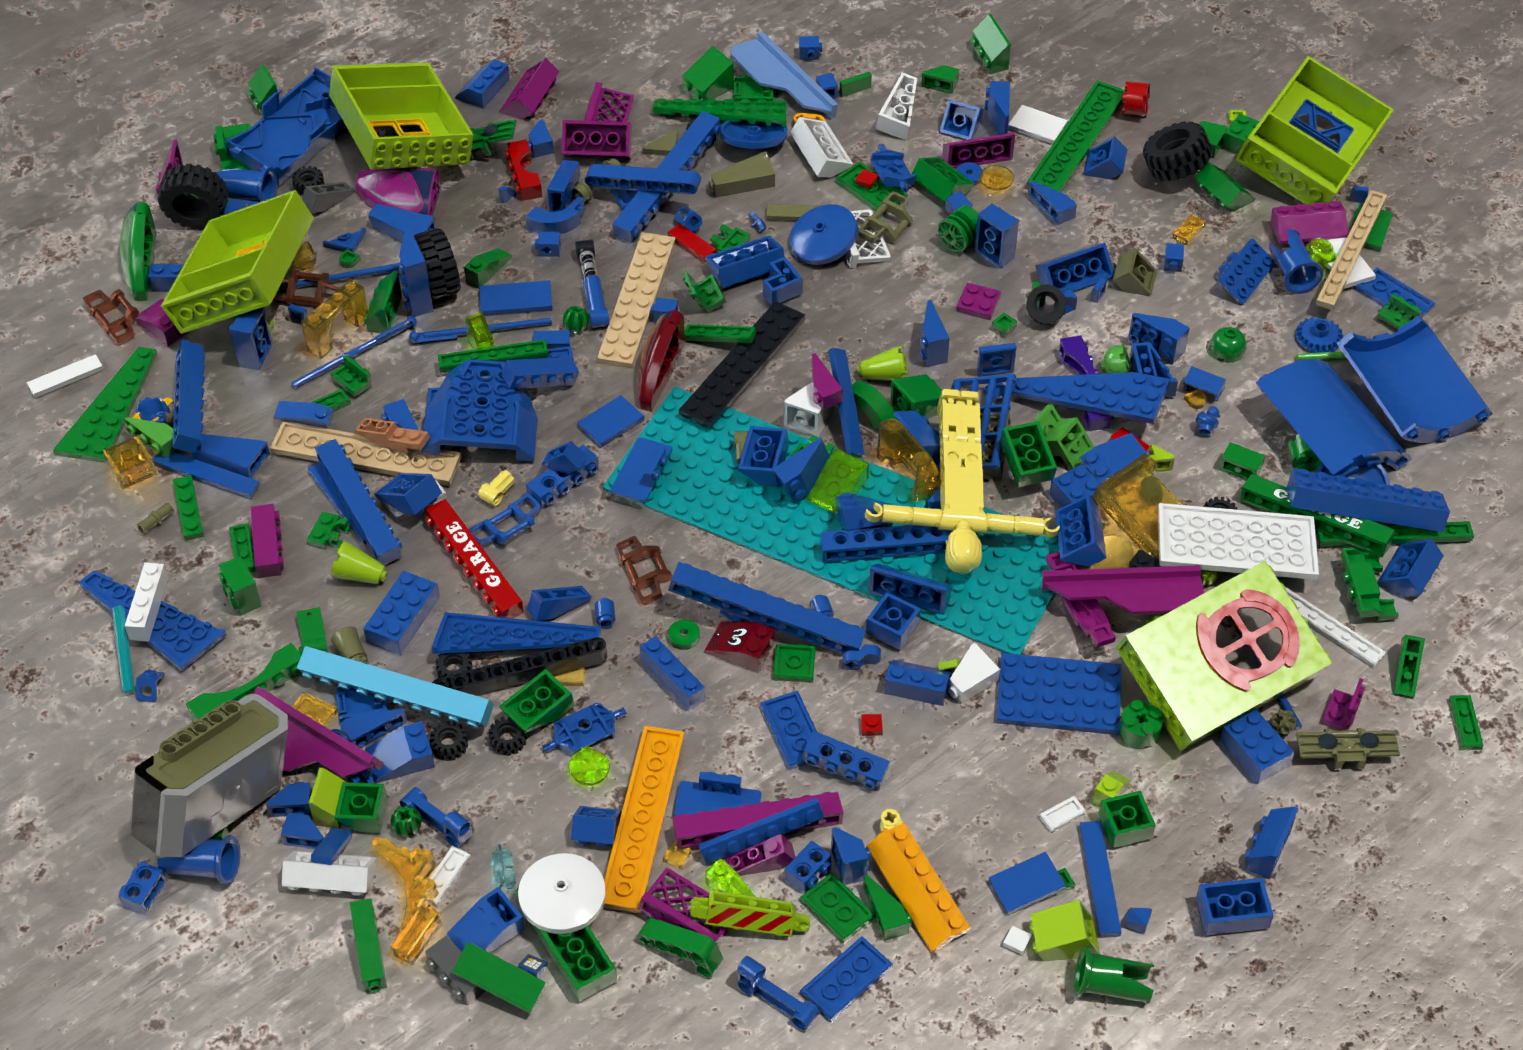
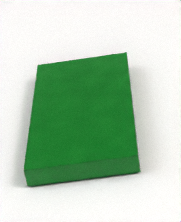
M860 161L835 177L836 183L875 211L880 207V203L893 191L908 198V195L895 186H885L880 177L871 189L856 184L855 178L863 169L877 174ZM895 199L891 200V202H894V203H896V204H898V205L903 204L902 202H900V201H898V200H895ZM884 211V213L882 214V216H885V215L888 214L889 212Z

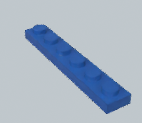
M814 798L698 845L706 864H709L779 834H785L825 818L818 799Z

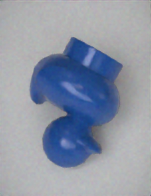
M1209 407L1207 414L1202 411L1197 415L1195 422L1199 433L1211 435L1213 430L1218 427V418L1221 416L1217 407Z

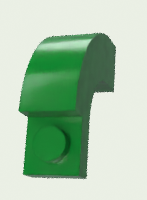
M856 381L852 384L855 404L867 414L874 428H886L896 420L893 415V408L877 389L862 381Z

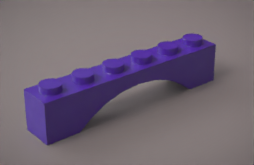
M1082 335L1060 338L1059 353L1066 366L1073 369L1079 375L1098 374L1097 369L1093 367V358L1088 354V345L1083 341ZM1085 411L1084 420L1088 430L1095 431L1110 428L1114 416Z

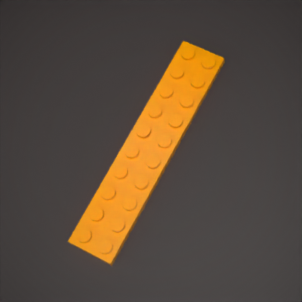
M644 726L604 879L606 898L603 908L641 914L638 907L641 897L647 891L685 737L682 731Z

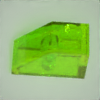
M482 311L465 318L468 341L473 350L494 347L493 336Z

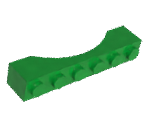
M291 642L274 652L266 668L250 682L225 692L203 693L187 702L186 706L189 715L196 721L226 701H239L249 694H255L254 692L258 686L269 692L293 677L302 674L297 669L301 658L300 652Z

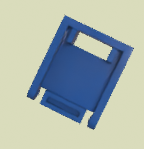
M336 686L340 723L356 714L388 710L387 700L375 702L374 694L368 693V696L357 693V689L350 688V690H345Z

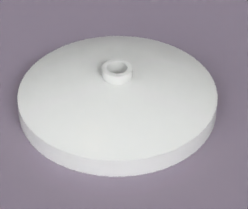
M559 853L544 857L528 868L520 881L518 897L522 913L532 925L549 933L565 934L578 931L588 926L597 918L605 903L606 889L601 872L591 861L575 854Z

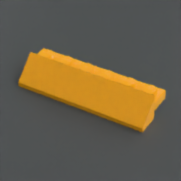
M905 823L889 830L887 828L884 829L866 845V848L868 847L873 860L899 902L903 905L904 910L909 912L912 923L931 953L949 945L951 940L970 931L971 927Z

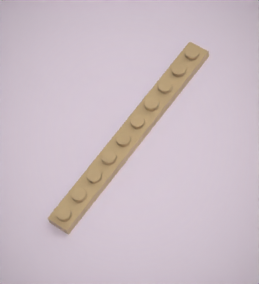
M1370 190L1316 300L1317 306L1330 310L1334 309L1386 202L1387 194Z

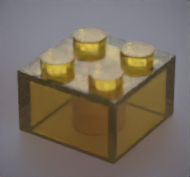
M139 436L103 450L107 465L121 489L157 475L153 460Z

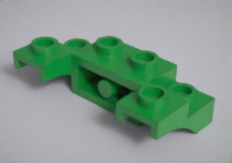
M1354 547L1342 548L1340 556L1345 569L1342 575L1343 582L1347 584L1348 598L1352 600L1353 606L1357 607L1360 618L1377 617L1378 621L1398 619L1399 614L1398 612L1396 613L1394 599H1379L1380 590L1374 574L1383 571L1379 556L1359 551Z

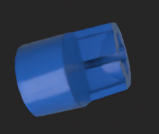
M865 644L859 651H846L843 653L842 665L848 670H859L864 664H877L881 660V648L876 645Z

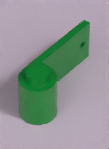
M320 607L297 611L302 646L298 647L300 654L302 655L305 646L328 652Z

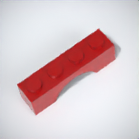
M527 139L507 143L508 150H505L506 160H510L508 162L510 172H514L512 173L513 182L517 183L515 185L517 195H521L522 201L542 197V187L538 173L528 172L524 169L532 163Z

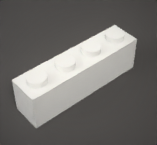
M144 563L125 623L129 640H150L168 581L164 564Z

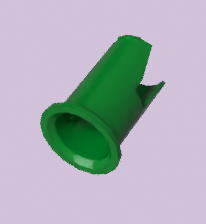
M1083 946L1075 969V996L1080 997L1086 992L1148 1005L1154 990L1135 981V979L1147 978L1151 967H1154L1153 963L1149 964L1091 953L1089 947Z

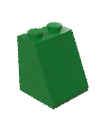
M712 46L682 75V87L694 99H715L734 89V63Z
M927 374L893 379L891 381L890 405L895 411H917L921 416L925 415L927 419H930L937 415V406L942 390L938 387L935 380L931 379Z

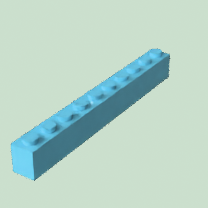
M305 646L297 669L302 672V676L311 680L314 677L320 678V682L331 685L332 682L339 684L338 687L345 690L354 688L357 689L356 692L365 696H368V693L374 694L375 698L382 701L391 699L394 704L404 707L405 704L412 706V709L423 712L425 709L430 711V714L441 718L442 715L449 717V720L460 723L462 720L467 722L468 726L477 729L479 726L487 727L494 704L489 699Z

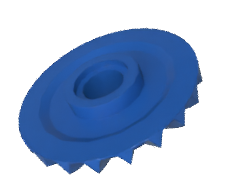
M1320 316L1317 319L1314 317L1310 319L1305 318L1296 329V339L1299 344L1314 353L1337 350L1339 348L1337 342L1344 336L1342 329H1339V324H1334L1333 320L1328 321L1327 317L1325 319H1321Z

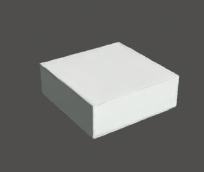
M1012 926L1003 942V947L1023 955L1032 938V934Z

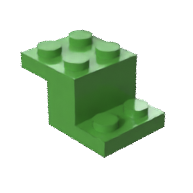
M1053 404L1047 405L1032 421L1040 422L1052 456H1061L1069 470L1079 466L1082 462L1080 457L1094 448L1078 418L1061 419Z

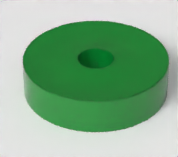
M678 620L668 630L669 642L673 647L680 650L691 649L700 640V629L693 621Z

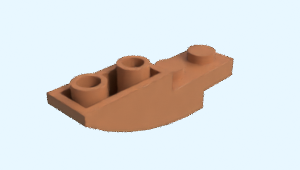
M364 418L355 430L357 434L378 445L409 453L411 449L422 450L430 438L429 433L426 431L399 428L395 422Z

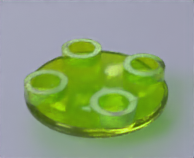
M583 747L581 751L572 756L568 769L571 777L576 782L583 785H595L602 782L608 776L610 761L603 753L593 750L591 747Z

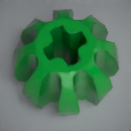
M571 306L564 312L563 324L570 331H583L589 324V314L582 307Z
M407 805L394 810L390 821L393 831L397 835L401 834L402 837L416 834L418 829L421 828L422 823L419 811Z

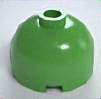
M1124 344L1113 346L1106 351L1104 361L1101 362L1103 372H1131V370H1127L1129 369L1130 360Z

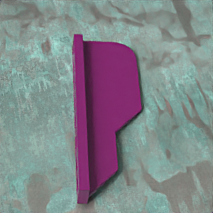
M1200 565L1042 571V591L1052 590L1068 600L1106 599L1132 615L1169 613L1204 594L1200 577Z
M258 686L255 690V694L260 695L287 714L288 732L283 764L285 772L319 762L341 777L346 778L373 768L380 770L384 762Z

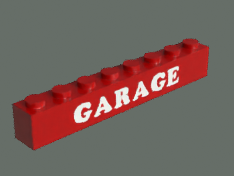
M444 499L426 508L427 517H425V521L428 527H432L437 539L444 542L446 551L452 553L453 559L458 566L461 565L465 577L472 580L474 589L477 592H481L485 604H489L492 607L494 616L515 618L523 614V601L448 501Z

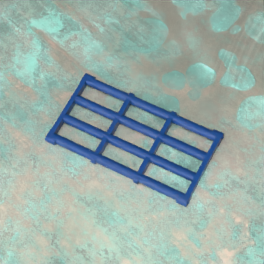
M1015 374L960 378L953 381V390L959 391L961 386L971 385L970 391L977 392L979 384H989L985 405L980 406V413H983L981 421L982 455L985 440H995L991 463H982L983 471L998 470L1000 467L999 459L1002 448L1000 438L1003 428L1006 427L1008 411L1011 408L1010 400L1013 384L1016 382ZM1006 382L1003 403L992 405L996 383ZM991 412H1001L997 432L987 433ZM940 463L935 468V473L940 475Z

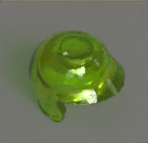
M1313 239L1306 245L1312 260L1319 263L1323 270L1329 262H1333L1337 257L1332 244L1326 239Z

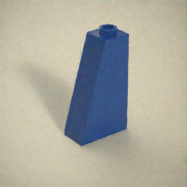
M562 160L547 189L549 212L564 210L571 204L573 198L571 190L575 187V183L580 177V162Z
M377 203L373 210L369 212L372 228L401 243L406 226L410 227L413 236L436 228L434 217Z
M201 434L203 436L201 446L197 447L195 453H191L192 458L249 478L254 476L270 455L266 441Z

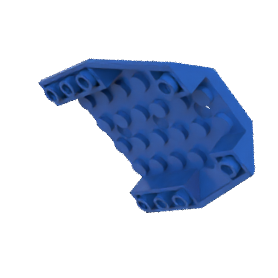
M471 359L463 362L449 371L426 409L423 431L428 432L430 438L422 448L421 453L440 455L441 445L516 450L515 460L534 461L538 418L527 388L509 389L501 374L505 362ZM482 375H488L489 377H488V378H483V377H481V376H482ZM479 402H485V403H487V404H485V405H480V404H478V403H479ZM482 429L483 432H476L475 430Z

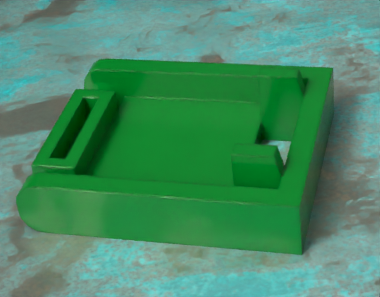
M736 76L734 78V101L742 99L773 101L774 88L761 86L750 76Z

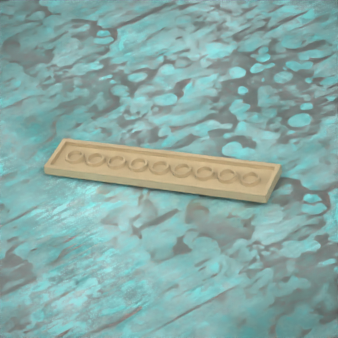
M641 233L610 324L598 353L597 363L633 368L651 316V306L655 304L676 243L675 237Z
M289 421L282 422L270 447L271 453L319 462L315 447L336 439L339 445L342 444L347 454L345 456L351 458L355 469L397 476L400 473L432 474L435 481L450 486L461 460V453L440 449V455L424 454L421 453V450L411 449L409 453L378 445L359 434Z

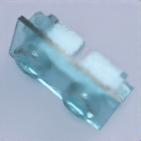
M498 844L490 857V863L494 868L493 883L496 884V888L499 887L501 889L503 886L506 889H513L516 884L514 870L506 869L513 868L514 866L512 852L508 848L501 850V844Z

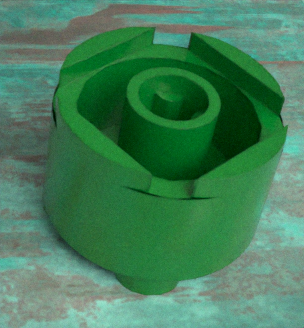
M1297 434L1296 439L1293 441L1289 440L1287 447L1293 467L1296 470H1317L1322 462L1300 435Z
M1140 700L1132 701L1123 710L1119 733L1124 743L1134 749L1154 746L1159 740L1163 724L1161 709Z

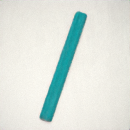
M118 605L112 609L122 691L125 695L134 693L135 689L128 634L125 629V610L121 605Z

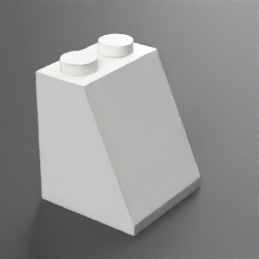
M811 382L784 401V426L810 436L819 437L836 405L822 410L819 404H816L813 400V382Z

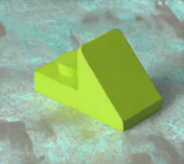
M1151 444L1149 456L1152 461L1135 472V474L1173 470L1175 457L1169 452Z

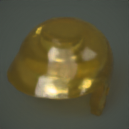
M308 241L300 245L290 265L293 270L308 272L315 266L317 251L313 250L312 245Z

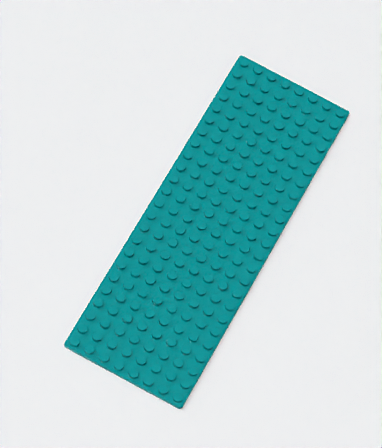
M674 387L638 436V438L642 437L672 446V453L646 502L641 503L628 498L624 499L878 602L882 597L869 593L870 568L877 563L898 570L908 571L915 575L925 576L939 582H945L952 585V590L944 615L921 608L920 619L1000 652L1022 654L1056 593L1052 590L1042 591L1041 580L1042 571H1051L1045 561L1046 556L1060 552L1058 535L1049 538L1044 535L1034 536L988 531L986 534L977 533L978 539H980L982 544V560L979 567L968 574L953 572L946 564L945 553L823 562L820 532L845 530L837 518L835 497L849 492L896 506L928 508V500L937 491V488L834 449L835 455L831 466L823 476L820 475L811 491L803 499L793 503L780 483L778 486L759 485L739 472V464L736 462L734 431H749L750 426L780 427L728 408L713 427L708 429L679 415V409L693 393L678 387ZM787 430L789 448L785 460L791 457V454L800 443L806 445L809 438ZM635 442L603 485L605 491L611 493V487ZM983 508L985 513L1004 515L989 508ZM886 523L858 529L881 528L886 526H904L911 524Z

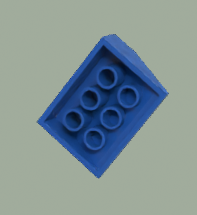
M406 226L399 254L400 263H398V268L402 274L400 280L404 287L402 289L403 296L407 300L404 301L407 312H411L413 317L433 312L426 261L410 227Z

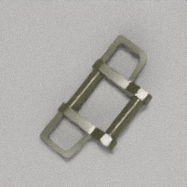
M891 192L880 203V207L873 215L865 220L858 230V236L871 243H875L884 235L889 242L895 243L901 232L913 222L912 217L906 211L909 199L897 192ZM895 199L902 202L903 204L902 206H900L894 202H891V200ZM884 211L899 217L901 223L895 230L889 224L878 219ZM867 227H870L878 232L875 235H871L865 232Z

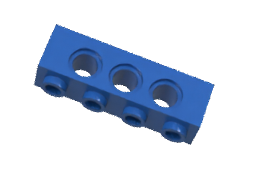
M584 444L579 448L587 457L584 461V467L580 471L565 474L549 468L526 484L527 493H530L540 503L541 509L551 505L554 500L565 495L570 489L582 483L584 479L595 474L599 469L598 456Z
M812 731L802 758L811 766H819L828 773L839 774L848 781H856L868 789L876 790L880 789L890 763L889 760L816 731ZM822 753H829L830 756H823ZM846 760L849 764H843L841 761ZM860 768H866L869 771L863 772L860 770Z

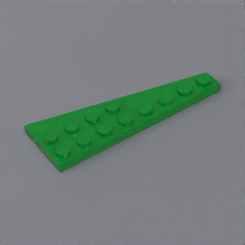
M660 98L654 100L653 113L675 115L678 112L683 116L689 117L692 114L699 115L704 111L720 118L722 121L742 122L746 120L750 124H756L760 121L765 122L768 126H771L772 123L782 124V127H786L787 101L781 99L766 101L765 99L750 101L748 99L717 101L716 99L666 100Z
M138 347L55 446L53 452L56 456L108 463L125 426V418L129 417L157 356L156 349Z

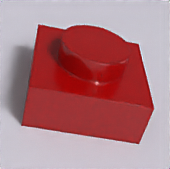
M861 714L862 736H882V714Z

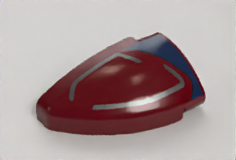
M677 310L666 312L656 321L642 351L637 380L638 402L641 409L649 412L653 411L676 367V359L685 345L684 316Z

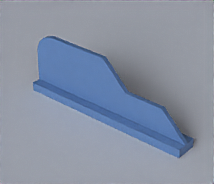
M764 32L757 33L756 39L736 44L732 47L730 53L732 59L756 83L761 86L787 91L803 108L823 112L829 119L836 118L838 103Z

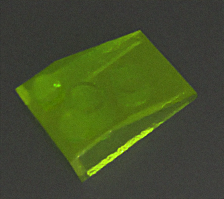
M836 448L823 467L807 500L837 514L835 497L847 492L857 494L869 478L870 463Z

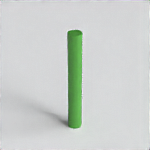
M1342 351L1296 354V361L1307 359H1346V356Z

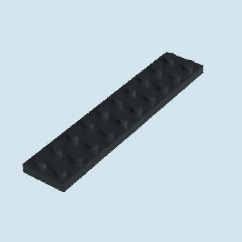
M779 302L773 303L752 326L756 328V334L752 343H737L681 406L679 415L711 429L805 321L806 314Z

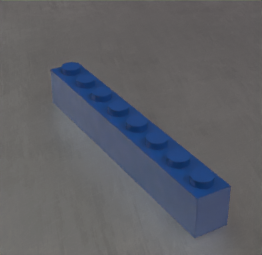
M181 340L176 352L172 448L195 453L197 447H200L203 441V436H201L203 424L201 422L204 412L201 410L204 405V400H202L204 388L202 386L205 377L202 375L205 370V365H203L205 353H203V345Z
M334 439L315 447L319 463L376 560L385 565L402 557L400 551L402 544L399 538H394V531L391 525L385 523L384 513L382 510L378 511V504L374 497L371 498L369 496L370 491L367 485L362 484L359 471H354V464L351 458L345 456L347 454L342 444L339 445L337 440Z

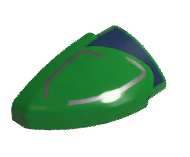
M137 202L127 211L120 235V259L123 275L128 290L136 301L148 300L150 289L148 275L151 264H154L155 261L154 246L157 231L150 206L145 202Z

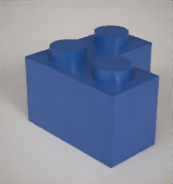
M786 257L769 263V278L763 280V296L770 305L775 302L781 303L803 294V278Z

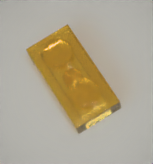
M1191 214L1173 233L1172 238L1188 246L1205 227L1206 221Z

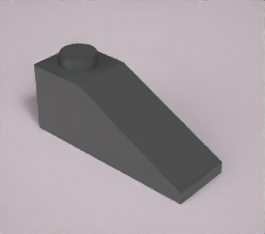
M345 182L306 186L302 200L309 211L315 214L328 210L354 194L355 190Z

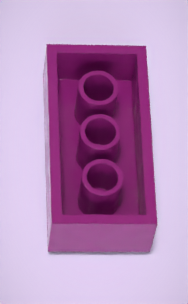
M562 120L561 154L563 157L631 159L632 124L631 122Z

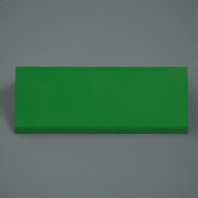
M467 942L452 970L453 974L529 1014L548 986L547 982L471 942Z

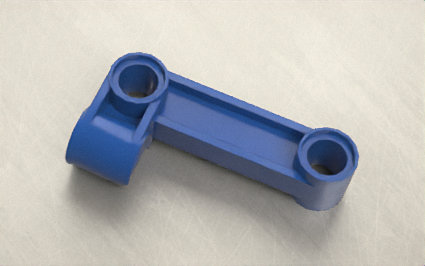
M414 787L399 801L402 808L405 805L411 806L410 808H416L424 820L445 835V839L451 846L459 848L473 835L469 820L457 811L450 812L447 815L428 802L426 795L417 787Z
M745 956L737 968V984L739 988L748 995L757 994L789 1015L793 1024L799 1029L807 1031L820 1014L817 1006L807 1000L802 1003L766 979V967L753 958Z

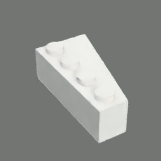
M901 73L878 115L875 129L907 140L917 84L916 77Z

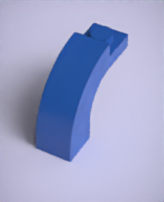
M578 196L566 209L558 212L545 211L535 206L526 216L527 229L538 234L539 232H560V234L572 231L581 224L580 216L585 212L584 198Z

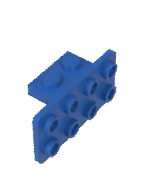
M1250 239L1241 250L1236 253L1233 251L1227 256L1226 259L1228 261L1218 268L1219 272L1215 277L1231 296L1242 305L1275 264V261L1254 239Z
M639 437L612 485L611 493L641 503L646 502L655 483L659 480L663 468L667 465L668 458L672 453V446Z
M700 772L699 783L681 781L679 783L674 817L680 814L688 815L701 811H714L725 807H740L744 804H760L762 793L759 790L742 788V777L732 774L721 775L714 772Z

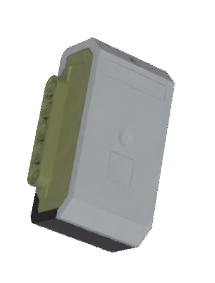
M249 694L239 701L230 700L224 702L160 744L159 752L135 767L130 834L132 837L159 857H182L279 791L288 732L287 714L260 695Z

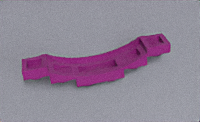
M1060 552L1046 556L1045 561L1051 571L1078 570L1074 563L1063 562L1060 559ZM1061 596V600L1076 626L1082 628L1087 638L1091 637L1097 648L1115 642L1116 637L1097 599L1068 600Z

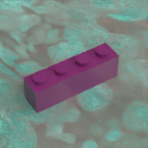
M274 503L250 507L258 578L282 575L281 567H284L283 555L280 556V552H283L282 541L278 538L282 537L280 525L277 526V522H280L279 511H275Z

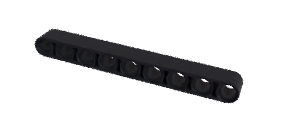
M595 637L435 679L432 683L477 696L530 682L545 669L554 676L602 663L608 657L606 642L603 638Z

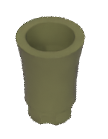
M344 627L334 633L331 642L338 649L342 657L369 664L367 654L363 649L355 627Z

